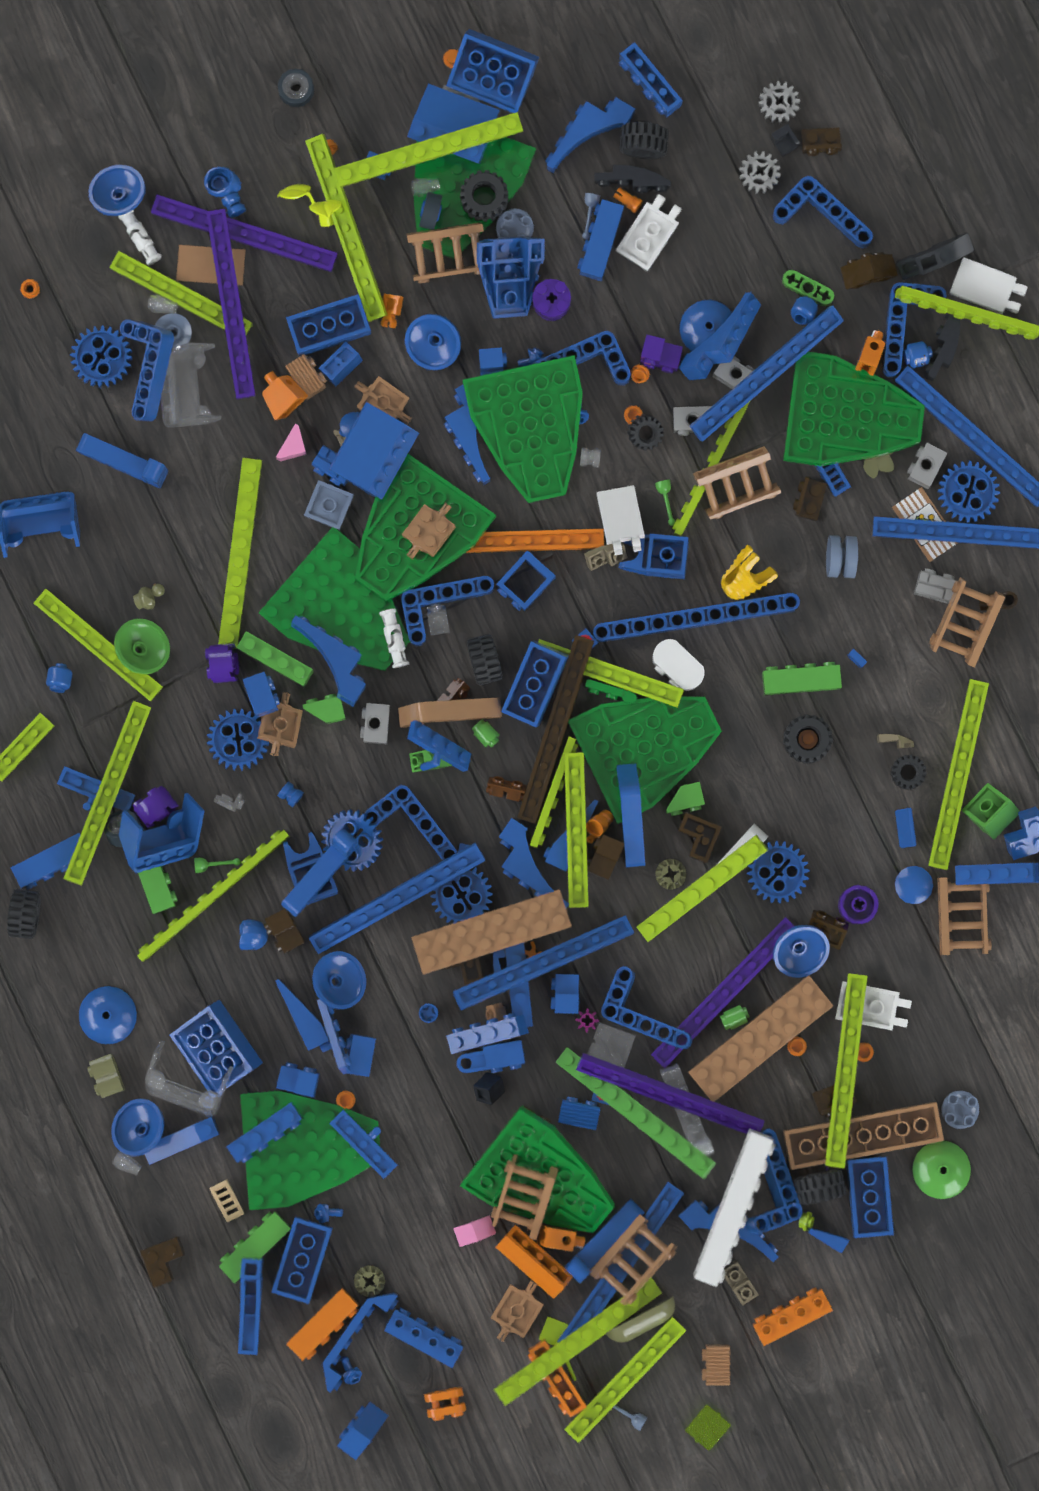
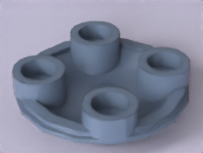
M521 209L505 211L499 217L496 224L498 238H531L533 234L534 224L532 218Z
M954 1091L942 1103V1116L951 1127L957 1129L971 1127L979 1115L978 1100L969 1092Z

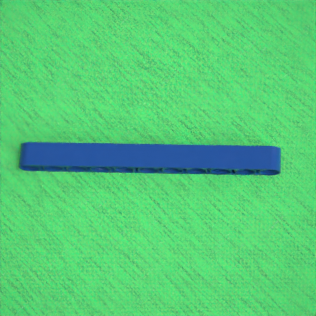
M787 593L600 623L595 626L593 636L598 642H607L788 613L798 608L800 599L794 593ZM793 598L796 605L788 607L785 603L786 599ZM774 601L777 605V608L775 610H769L767 608V602ZM755 604L758 607V612L750 613L748 605ZM736 607L739 610V615L731 616L729 608ZM712 610L719 611L720 618L712 619L710 612ZM693 613L700 614L701 621L698 623L693 622L691 615ZM680 616L683 623L679 626L674 625L672 618ZM661 619L664 626L660 629L655 628L653 621ZM642 622L645 629L638 632L635 630L634 624ZM623 625L626 628V632L622 635L617 634L615 631L616 626ZM599 628H604L607 631V635L600 638L597 636L596 631Z

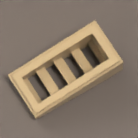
M228 1179L209 1188L227 1222L245 1214ZM224 1187L227 1188V1191L218 1195V1190ZM230 1194V1198L221 1201V1197ZM231 1201L235 1203L227 1208L224 1207L225 1204ZM237 1207L238 1211L228 1216L227 1212Z

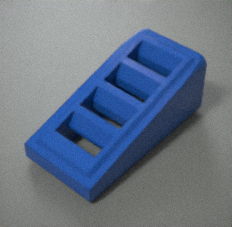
M838 464L828 465L825 468L815 466L834 497L851 487ZM832 468L835 469V471L830 473L829 475L826 474V472H828ZM839 475V478L832 482L830 481L831 478ZM842 481L844 483L838 488H834V485Z
M814 1228L808 1229L809 1234L840 1253L843 1252L849 1242L847 1238Z

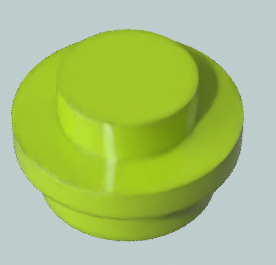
M803 1212L799 1219V1227L803 1228L804 1231H808L809 1228L813 1227L814 1217H812L811 1212Z

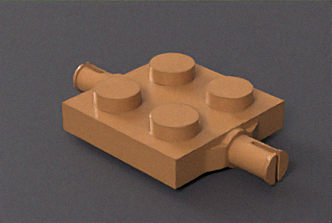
M379 376L369 387L360 381L357 382L355 388L364 393L362 400L357 405L360 411L367 402L395 419L399 418L408 425L412 418L403 413L404 406L410 400L408 396Z
M444 503L439 512L425 504L402 533V536L413 545L408 554H406L408 557L414 559L419 550L428 553L432 557L436 555L456 528L455 524L445 517L452 508L449 504Z
M285 692L282 693L281 703L277 705L279 711L261 717L257 739L272 743L270 754L274 756L279 755L280 746L284 745L295 748L303 710L295 709L288 705L290 694Z
M530 1280L525 1290L518 1289L510 1284L492 1314L491 1319L498 1322L502 1327L497 1337L499 1340L501 1338V1341L504 1342L509 1332L516 1333L524 1338L544 1304L536 1300L532 1295L537 1286L533 1281Z

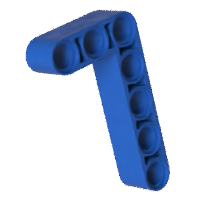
M812 176L802 178L774 209V221L778 224H784L806 201H809L857 247L866 248L872 241L873 234L871 230ZM810 183L813 189L805 190L803 184ZM822 195L827 201L820 203L817 201V197ZM792 196H796L799 198L800 202L798 204L791 203L790 198ZM837 208L841 214L834 216L830 210ZM784 210L787 216L781 218L777 215V211ZM851 221L854 224V228L848 229L844 223ZM865 234L868 237V241L862 242L858 236Z
M902 282L894 284L889 295L886 343L882 367L885 376L889 378L895 377L901 370L907 304L918 305L901 302L900 299L895 298L894 290L901 286H906L929 294L937 292L943 298H946L947 295L944 288ZM898 307L902 310V314L897 316L893 313L892 309ZM891 327H899L900 333L893 334L891 332ZM896 345L899 351L892 353L889 350V346ZM892 363L896 365L897 370L895 372L889 371L887 364Z
M124 320L120 325L121 334L125 337L147 343L132 407V416L135 420L153 421L157 416L174 335L170 330L142 321Z
M603 331L532 363L537 364L564 358L569 352H574L577 355L576 364L578 365L602 354L616 384L626 385L631 375L616 338L610 331ZM609 337L612 342L609 345H604L601 339ZM592 345L594 351L587 353L584 351V346ZM616 354L619 357V361L611 362L609 356ZM623 371L627 374V378L620 380L617 377V373Z
M83 433L76 449L77 452L157 488L162 487L168 474L166 466L156 460L149 458L147 461Z
M481 576L404 592L402 595V605L410 643L414 646H421L426 641L421 607L491 594L494 590L493 579L488 576ZM483 581H489L491 587L488 590H483L480 584ZM465 584H469L472 587V591L468 594L463 593L461 590ZM445 588L453 590L451 597H445L442 594ZM428 591L433 592L435 595L431 601L424 599V594ZM408 595L415 596L416 600L413 604L405 602V598ZM413 613L419 616V620L416 623H411L408 620L409 616ZM416 632H420L423 635L422 640L419 642L412 640V635Z
M636 763L617 765L626 867L645 866L641 797Z
M400 785L366 810L367 815L369 813L377 814V821L372 824L378 823L379 825L402 807L442 860H445L444 853L447 850H452L455 854L458 853L407 786ZM401 789H405L408 792V796L404 800L397 797V793ZM385 801L392 802L393 807L390 811L382 809V804ZM413 804L420 807V811L416 815L409 813V807ZM423 820L431 821L430 829L423 830L420 824ZM441 835L443 843L434 845L432 842L433 837Z
M341 828L333 837L329 849L288 894L281 905L293 916L297 917L358 846V840L344 828Z
M620 967L616 971L601 1010L602 1016L609 1021L677 1048H689L692 1044V1037L687 1032L624 1008L635 980V973L628 967ZM624 971H629L630 978L627 981H622L621 974ZM617 989L623 991V996L620 999H615L614 992ZM609 1007L616 1009V1014L613 1017H608L607 1015ZM627 1014H632L634 1017L631 1024H626L624 1021ZM645 1021L651 1022L652 1026L649 1031L642 1029V1024ZM668 1028L669 1036L667 1038H661V1029ZM686 1035L687 1043L682 1046L679 1045V1036Z
M771 1129L761 1130L760 1133L771 1136L775 1144L772 1152L773 1160L770 1159V1155H767L766 1161L768 1165L764 1175L776 1208L752 1216L746 1221V1229L751 1234L770 1231L796 1221L802 1216V1207L799 1204L777 1135ZM776 1172L779 1174V1179L776 1177ZM783 1190L785 1191V1194H786V1195H785V1198L783 1197V1194H782V1191H783ZM789 1208H790L791 1211H792V1215H791V1216H790V1214H789ZM773 1214H774L775 1217H776V1221H775V1222L773 1221V1218H772V1217H773ZM757 1221H758L759 1224H760L759 1229L757 1228V1225H756V1222H757Z
M630 1199L589 1240L583 1249L566 1264L565 1270L577 1282H582L592 1271L591 1268L605 1255L634 1220L645 1212Z

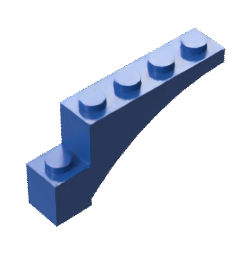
M617 97L613 102L609 101L605 108L606 113L587 101L584 106L580 105L575 113L577 115L574 122L570 121L565 129L567 131L564 138L560 137L555 145L557 147L554 154L551 152L545 161L548 163L547 170L553 173L571 151L588 139L628 124L635 114V108Z
M751 292L744 294L735 310L715 333L692 352L686 353L679 369L689 380L706 379L714 364L731 363L761 306L760 302Z
M461 385L455 389L456 395H454V398L458 405H463V407L447 415L444 426L448 433L452 432L456 439L453 441L459 450L462 448L465 455L463 458L467 465L473 466L475 470L473 475L477 482L481 481L485 485L490 482V478L479 454L476 426L470 418L464 387Z
M295 615L291 622V627L303 634L322 654L334 676L338 688L337 698L354 707L366 686L363 678L358 675H351L361 659L360 651L353 646H346L336 636H329L322 627H314L307 618L303 616L299 618Z
M511 818L499 835L502 845L508 849L511 846L514 848L502 865L503 873L511 879L514 876L520 880L519 884L527 890L529 887L534 889L536 896L553 892L554 890L542 877L534 863L525 832L527 828ZM563 899L565 908H567L569 903Z
M1039 863L955 866L956 885L1039 883Z
M694 1200L678 1216L691 1230L694 1228L711 1229L720 1204L708 1214L706 1211L709 1208L702 1201L698 1203ZM746 1222L743 1229L739 1228V1238L755 1246L772 1262L778 1258L776 1255L778 1250L771 1242L768 1245L763 1240L765 1237L763 1233L751 1234L746 1229Z
M242 1258L238 1354L258 1355L263 1258Z

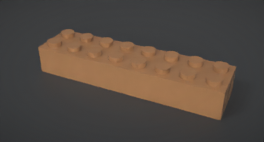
M557 890L411 938L424 975L570 928L571 924L561 892Z
M806 976L690 1069L688 1073L709 1100L714 1102L833 1007V1005L812 978Z
M937 1102L851 1117L846 1159L944 1141ZM830 1122L783 1130L791 1170L825 1164Z

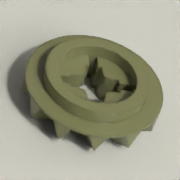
M666 859L656 869V880L665 889H677L686 879V869L678 860ZM668 866L672 871H679V873L674 875V882H672L670 877H663L668 873Z
M364 1266L357 1271L354 1285L361 1295L366 1297L376 1296L384 1288L385 1277L379 1268ZM374 1274L373 1282L376 1287L369 1285L364 1288L366 1281L362 1276L370 1278Z

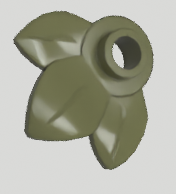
M892 453L864 459L863 468L867 475L875 479L879 471H893L894 464L890 458Z

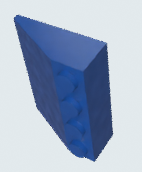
M468 29L464 34L446 86L509 112L516 113L530 84L539 56Z
M428 84L407 137L418 142L496 119L500 110ZM488 143L452 154L481 164Z
M366 402L329 470L369 495L382 500L419 433Z
M220 1000L209 1005L170 1034V1037L212 1098L263 1064Z

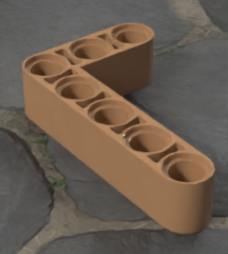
M501 698L420 702L398 708L400 727H410L411 722L415 720L425 724L430 722L502 717Z

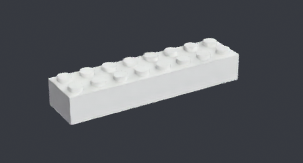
M749 1128L695 1268V1279L716 1287L718 1282L722 1283L726 1273L724 1266L725 1264L729 1265L733 1255L731 1248L732 1246L736 1247L740 1237L738 1230L739 1228L743 1229L747 1219L745 1215L746 1209L750 1210L754 1199L751 1196L753 1191H758L761 1183L759 1179L760 1173L764 1174L768 1165L766 1161L767 1155H771L775 1147L771 1136Z

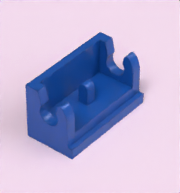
M345 342L319 369L336 387L363 360L359 353Z

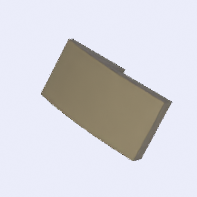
M621 542L623 554L615 555L613 544L604 545L584 553L588 568L593 571L606 563H609L612 567L628 558L623 542Z
M737 1260L724 1267L726 1272L724 1278L742 1305L759 1295Z

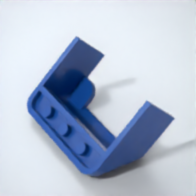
M60 492L7 500L0 503V544L4 558L8 557V547L19 546L23 541V536L60 531L63 537L67 539L74 538L76 547L80 546V528L74 493Z
M185 793L182 809L170 813L167 825L143 832V828L126 810L123 811L119 838L129 867L134 872L139 873L193 856L198 847L204 809L188 793Z

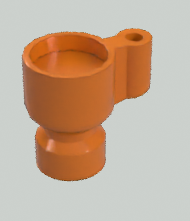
M602 810L586 823V829L589 833V836L586 838L588 843H593L613 822L614 817L610 811Z

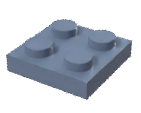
M318 480L304 516L340 530L354 494Z

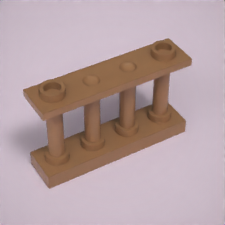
M482 222L407 233L408 243H412L415 247L419 274L413 275L414 281L418 280V283L429 282L430 278L474 272L475 275L480 274L477 264V242H479L478 236L480 232H484ZM469 234V237H471L475 266L464 267L460 245L461 235ZM450 237V240H452L456 269L445 270L441 247L442 238ZM431 240V243L434 245L437 265L436 272L426 273L422 244H424L423 241Z
M765 446L693 473L697 484L705 487L711 508L705 509V512L710 520L719 519L724 514L764 499H772L777 494L782 493L776 483L771 484L765 465L766 461L771 460V457ZM755 465L759 468L764 488L756 491L753 490L747 471L748 468ZM740 472L747 494L736 498L730 481V475ZM722 479L729 501L718 505L711 483Z
M960 577L959 581H955L952 587L953 595L937 632L932 634L929 644L934 652L940 646L961 654L966 658L965 662L968 665L975 667L1005 596L997 591L994 592V595L989 596L965 586V579ZM961 594L987 603L988 609L986 613H979L957 604ZM956 611L979 620V623H981L979 629L973 631L950 622L953 612ZM946 628L972 638L971 648H964L942 639Z
M937 878L940 955H950V951H953V949L982 948V954H988V950H991L992 947L991 938H988L986 892L990 890V885H956V883L951 884V882H947V878ZM951 891H980V902L951 903V901H948V893H951ZM952 910H981V921L952 922V920H949L948 913L952 912ZM981 929L982 941H953L949 939V932H952V930Z
M514 1154L512 1161L508 1160L504 1172H508L498 1207L494 1206L491 1217L494 1218L492 1226L496 1227L499 1218L528 1227L531 1230L529 1238L536 1240L559 1168L551 1166L549 1173L545 1172V1174L515 1165L518 1155ZM512 1173L542 1181L545 1187L544 1189H537L512 1181ZM512 1188L536 1196L540 1203L532 1204L507 1196V1189ZM503 1203L533 1212L532 1214L536 1215L535 1219L531 1218L530 1220L502 1211Z
M641 1214L589 1273L595 1279L604 1278L624 1296L620 1301L623 1305L632 1304L638 1297L636 1294L660 1266L676 1254L675 1249L677 1246L673 1243L666 1246L647 1228L646 1224L649 1221ZM638 1233L643 1234L663 1252L656 1261L634 1243V1238ZM625 1248L633 1251L650 1267L643 1276L622 1258L621 1253ZM612 1263H617L637 1282L630 1291L609 1273L608 1268Z

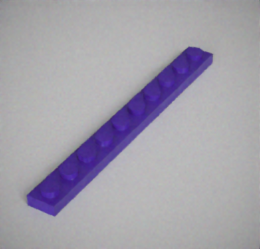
M160 195L156 196L151 214L209 232L206 210ZM227 217L230 240L332 272L338 255L336 252Z
M226 210L207 211L236 399L254 397L256 395Z
M785 917L677 1029L690 1034L693 1040L773 958V949L779 937L795 926ZM686 1035L679 1036V1045L682 1046L687 1043ZM663 1042L651 1056L665 1068L683 1049Z
M583 1053L577 1064L576 1070L745 1134L748 1133L749 1128L760 1132L764 1125V1120Z

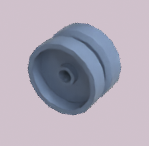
M829 535L826 550L827 577L837 578L842 568L844 578H855L858 564L857 537L846 536L842 545L839 535Z

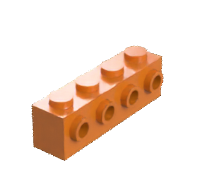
M516 1225L496 1246L502 1254L553 1299L573 1278L562 1265Z
M342 1287L287 1342V1345L302 1361L305 1358L309 1360L317 1352L315 1348L319 1344L323 1346L331 1338L329 1334L333 1330L337 1332L344 1325L342 1321L347 1316L351 1318L358 1311L356 1307L359 1303Z
M816 1287L806 1292V1296L802 1298L797 1296L791 1299L789 1305L785 1307L780 1305L772 1309V1314L768 1316L762 1314L755 1318V1322L752 1325L763 1346L833 1311L821 1288L817 1290Z
M546 1339L529 1348L530 1354H528L531 1362L551 1348ZM562 1365L542 1379L543 1381L547 1380L551 1387L548 1389L554 1398L558 1397L561 1402L559 1407L564 1415L568 1413L569 1417H572L587 1407Z

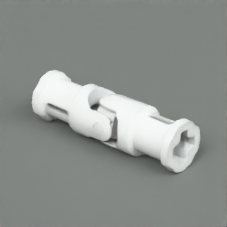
M134 210L118 216L119 220H122L127 227L126 231L137 249L146 258L147 265H151L161 259V254L157 253L153 246V241L148 236L141 222H138L133 214Z
M389 609L379 612V614L383 618L385 626L383 630L386 642L388 643L389 653L392 655L394 663L392 666L395 669L410 664L406 660L404 652L406 648L400 624H397L395 616L396 609Z

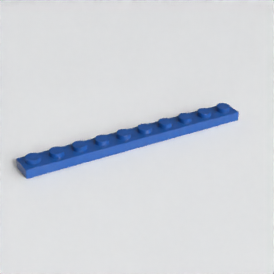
M829 306L694 421L689 427L698 439L704 441L840 325L844 320L835 307Z
M907 366L895 379V382L914 399L925 405V408L1035 507H1038L1039 482L914 370Z
M873 517L872 536L1039 549V529Z
M475 842L309 936V940L317 953L320 954L486 861L485 857Z
M625 915L455 990L453 995L460 1009L464 1010L631 936L634 931Z
M669 1182L666 1183L644 1215L649 1221L646 1224L647 1228L654 1235L684 1194V1192ZM638 1233L634 1238V1243L643 1251L650 1243L643 1234ZM625 1248L621 1253L622 1258L632 1267L639 1259L630 1249ZM612 1263L608 1268L609 1273L620 1283L628 1275L617 1263ZM604 1278L599 1280L558 1339V1343L603 1311L617 1291Z

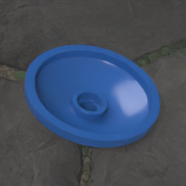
M114 165L101 170L93 178L89 186V199L93 207L98 212L108 216H120L129 213L141 203L145 194V183L141 174L136 169L126 165Z
M703 300L691 305L683 314L680 322V335L685 346L692 352L705 342L732 314L730 309L724 304L713 300ZM711 323L713 327L707 329L705 325Z
M425 314L416 318L409 325L405 335V346L409 356L416 364L429 370H441L450 366L457 359L461 349V338L457 328L449 319L437 314ZM434 336H438L439 341H436Z
M811 925L795 926L784 932L777 940L773 949L774 962L777 968L787 976L805 977L811 975L826 962L830 950L829 941L826 935L817 927Z
M341 951L328 953L317 962L314 968L313 987L318 998L325 1005L334 1009L350 1008L357 1004L364 995L366 989L365 971L361 963L351 954Z
M111 986L100 987L91 991L84 998L79 1009V1022L82 1030L90 1039L101 1044H114L124 1040L134 1029L137 1020V1010L132 998L125 991ZM104 1012H109L110 1017L108 1019L103 1017Z
M135 1099L126 1103L117 1112L112 1123V1140L117 1149L129 1156H140L152 1150L159 1142L164 1130L163 1114L155 1103L146 1099Z

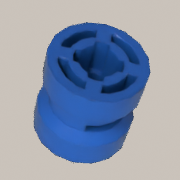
M238 192L232 193L221 200L223 206L227 208L229 218L237 217L246 211L244 204L240 202L241 198Z
M288 781L277 796L282 800L286 799L288 805L293 808L304 792L300 789H294V785Z
M424 1004L419 1010V1017L426 1023L433 1022L438 1017V1009L433 1004Z

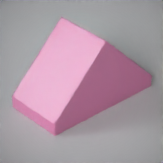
M297 424L294 425L276 456L279 461L306 455L300 428Z
M490 1215L453 1228L460 1247L496 1234Z

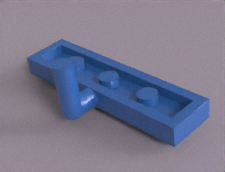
M419 721L411 722L407 739L434 754L433 760L420 765L422 771L438 767L441 759L462 772L468 770L471 758L470 752Z
M64 766L57 784L88 796L89 799L87 803H84L83 808L90 811L101 781ZM119 789L113 807L130 811L136 795Z
M319 999L317 1003L330 1042L320 1045L321 1051L325 1052L332 1049L338 1069L343 1074L351 1072L349 1067L351 1060L344 1051L346 1047L345 1041L338 1033L341 1029L337 1019L334 1020L333 1017L335 1010L325 1005Z
M342 1110L329 1123L383 1179L397 1166L395 1161L374 1141L381 1133L380 1127H375L367 1134L345 1110Z

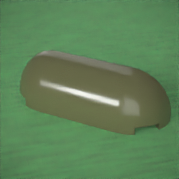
M671 1296L621 1322L607 1332L606 1335L616 1342H628L665 1323L674 1313V1297Z

